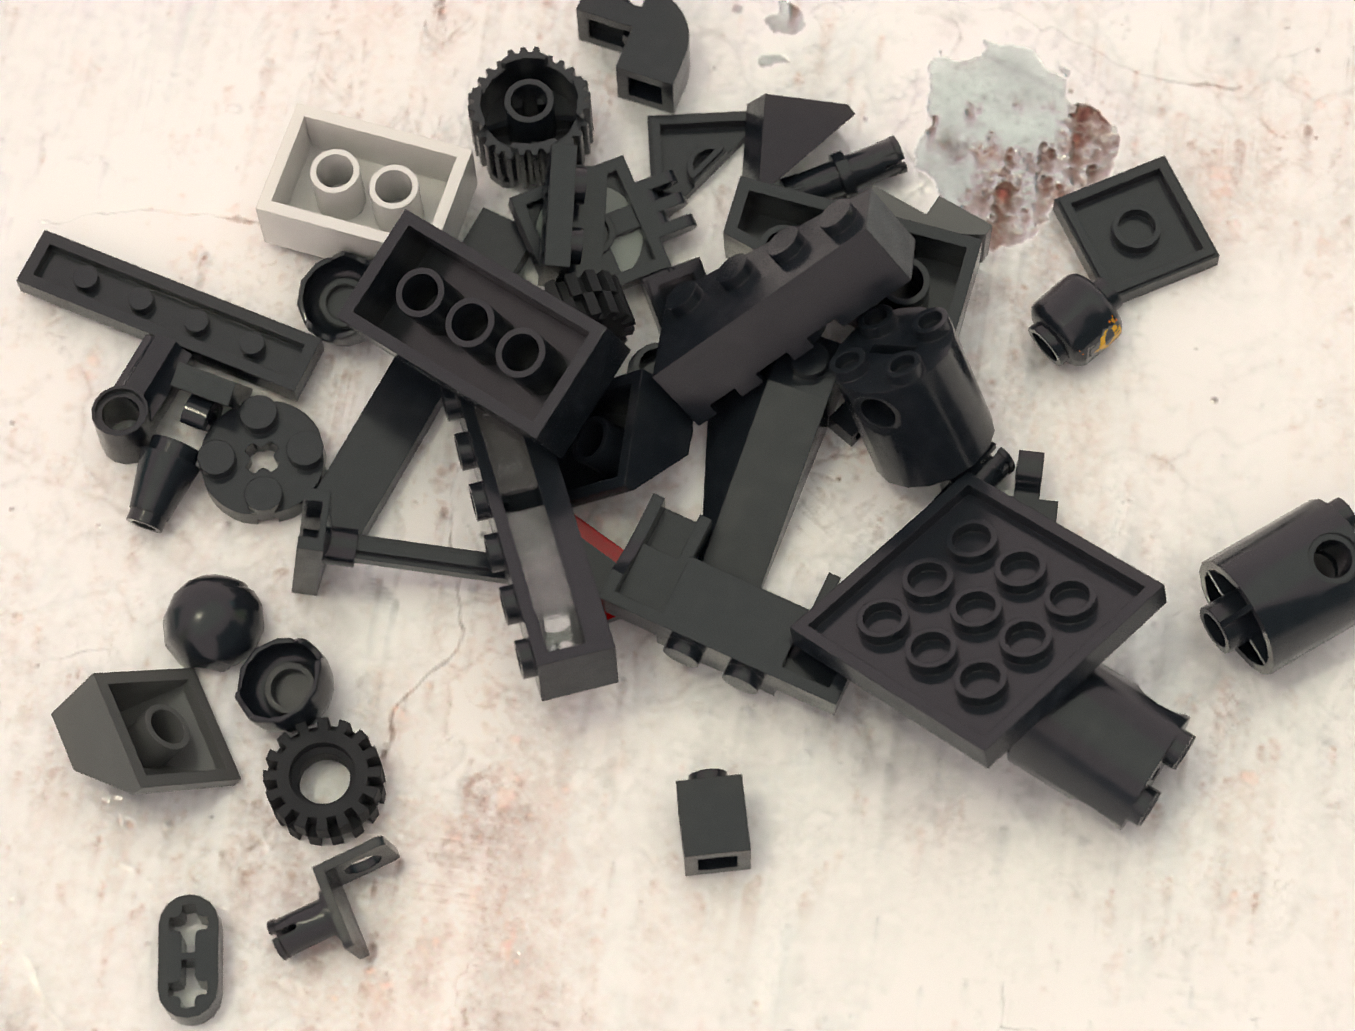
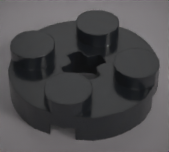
M263 395L249 397L243 401L238 409L232 408L220 416L206 433L197 458L207 492L214 504L229 517L250 524H258L257 520H270L277 517L279 522L301 514L305 487L317 489L327 471L325 467L326 452L321 435L311 418L290 404L276 402ZM266 450L275 452L273 457L278 465L275 470L270 472L268 469L261 468L256 473L249 471L253 464L251 460L252 455Z

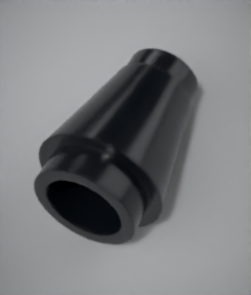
M153 434L148 447L142 446L140 449L129 505L130 510L126 520L143 529L162 533L166 522L169 521L200 472V469L196 466L199 451L176 439Z

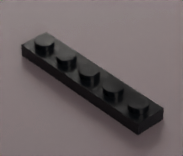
M44 230L16 280L21 292L142 340L145 335L155 336L157 333L177 341L185 351L193 355L195 361L295 401H298L324 351L322 339L47 230Z

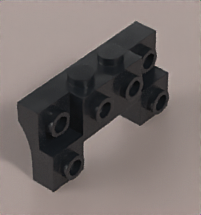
M653 493L628 544L612 567L599 593L604 611L656 634L657 643L664 646L663 652L673 660L689 667H698L701 662L723 672V680L740 691L757 694L760 689L774 695L776 690H779L834 715L850 680L795 646L789 628L809 609L698 560L711 533L712 519L703 515L699 516L697 522L666 509L665 498ZM829 572L814 605L840 583L841 577Z

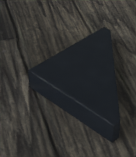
M746 111L647 116L650 177L667 170H673L678 181L671 188L658 192L659 199L677 192H683L687 201L744 144Z

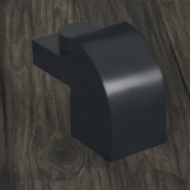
M580 0L576 8L579 40L621 53L616 65L618 97L674 115L690 74L689 28L679 6L673 0H644L641 7L633 5L629 0Z

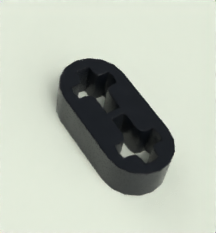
M190 894L177 897L166 905L161 913L158 928L159 1000L171 1019L181 1025L188 1026L204 1024L213 1018L221 1006L223 997L222 922L217 911L208 900L201 896ZM197 913L201 923L208 925V927L196 932L195 952L187 953V945L181 932L174 929L186 924L187 914ZM186 968H195L196 980L202 989L207 990V994L196 996L194 1007L185 1008L180 997L173 995L174 991L185 989Z

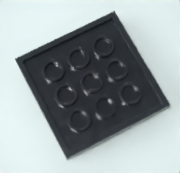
M966 472L789 628L795 646L988 769L1165 605L1167 600L1165 585L973 474Z

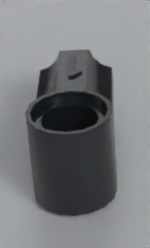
M158 333L155 336L145 335L114 387L101 392L94 400L91 409L92 420L102 449L106 456L114 462L122 464L138 462L141 447H148L152 435L156 434V428L180 390L170 385L178 363L182 362L193 367L195 366L193 355L185 351L177 341ZM124 420L137 421L126 430L112 429L117 423Z

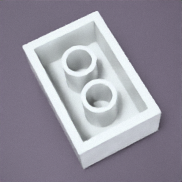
M297 103L255 208L264 241L321 258H331L341 251H348L370 260L374 259L405 209L458 239L478 185L473 150Z

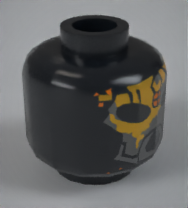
M1069 274L1034 302L1031 307V318L1034 324L1028 328V332L1041 351L1056 365L1062 366L1065 362H1068L1074 366H1084L1121 335L1122 321L1117 310L1123 305V301L1115 289L1102 277H1097L1092 282L1080 274Z

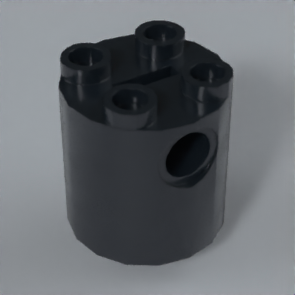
M887 304L875 305L865 311L857 319L858 328L853 330L839 345L836 354L829 362V366L877 472L889 483L906 488L932 486L955 478L975 465L989 449L995 429L991 413L948 312L941 307H910L893 310Z
M1337 497L1328 503L1321 499L1309 500L1202 562L1199 574L1201 587L1208 604L1201 607L1200 618L1214 644L1224 653L1236 650L1249 666L1261 674H1272L1355 625V514L1343 499Z
M1101 663L1007 751V760L1069 799H1077L1093 807L1108 818L1117 829L1122 830L1128 821L1137 827L1144 823L1162 793L1152 787V784L1164 765L1175 770L1178 768L1196 736L1185 730L1191 717L1186 714L1173 712L1159 705L1140 689L1139 685Z

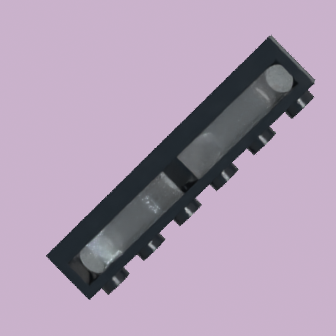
M439 385L448 422L459 419L463 431L454 434L462 471L474 469L477 482L468 484L476 520L478 522L488 519L492 530L491 534L483 535L492 573L504 571L507 586L498 588L506 623L508 626L519 623L523 639L515 640L514 647L523 680L535 677L541 701L619 683L616 647L556 455Z

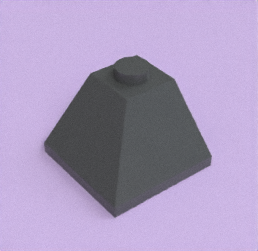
M194 668L93 673L51 713L74 771L133 795L234 786L241 780Z

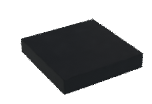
M1165 155L1054 199L1053 211L1090 281L1093 282L1097 277H1102L1115 289L1123 303L1218 264L1220 255Z

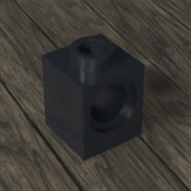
M703 769L691 773L688 776V780L676 781L685 876L751 869V846L742 774L727 775V771L723 769Z

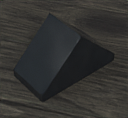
M764 94L747 104L742 176L774 184L855 115L854 111L848 104L773 94Z

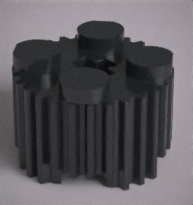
M521 47L520 52L517 54L512 49L508 50L507 57L503 58L502 61L496 62L497 69H486V78L479 77L477 80L478 87L472 88V93H468V114L475 154L479 156L482 167L487 166L490 179L503 188H515L520 183L523 185L524 190H528L530 185H535L536 188L543 185L545 165L552 143L577 145L576 165L585 166V155H590V144L594 140L591 95L587 80H583L582 76H576L573 67L565 69V61L560 60L554 63L553 56L540 53L539 47H534L532 52H528L525 47Z

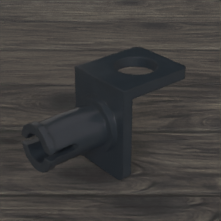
M377 836L313 866V872L321 889L318 894L319 899L280 918L267 921L269 934L271 936L276 934L277 936L272 942L283 960H288L292 958V955L335 935L341 940L344 948L357 958L363 959L369 956V950L343 885L399 859L400 855L397 847L385 837ZM371 856L370 858H368V859H366V860H364V861H361V862H359V863L353 864L354 862H356V861H358V860H361V859H363V858H366V857Z

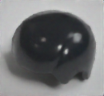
M341 251L331 258H325L315 263L300 282L297 307L304 325L312 334L321 338L322 341L336 346L350 347L367 341L336 316L373 259L369 260L348 251Z
M211 574L191 579L173 594L164 615L163 632L165 647L184 668L199 667L225 672L231 666H235L248 658L256 648L264 632L262 603L254 590L249 589L246 583L235 578Z
M277 638L255 648L242 665L235 699L247 718L258 727L268 732L294 734L297 733L296 724L306 721L308 727L313 726L317 722V718H321L329 708L334 692L333 673L325 656L308 640L304 638Z

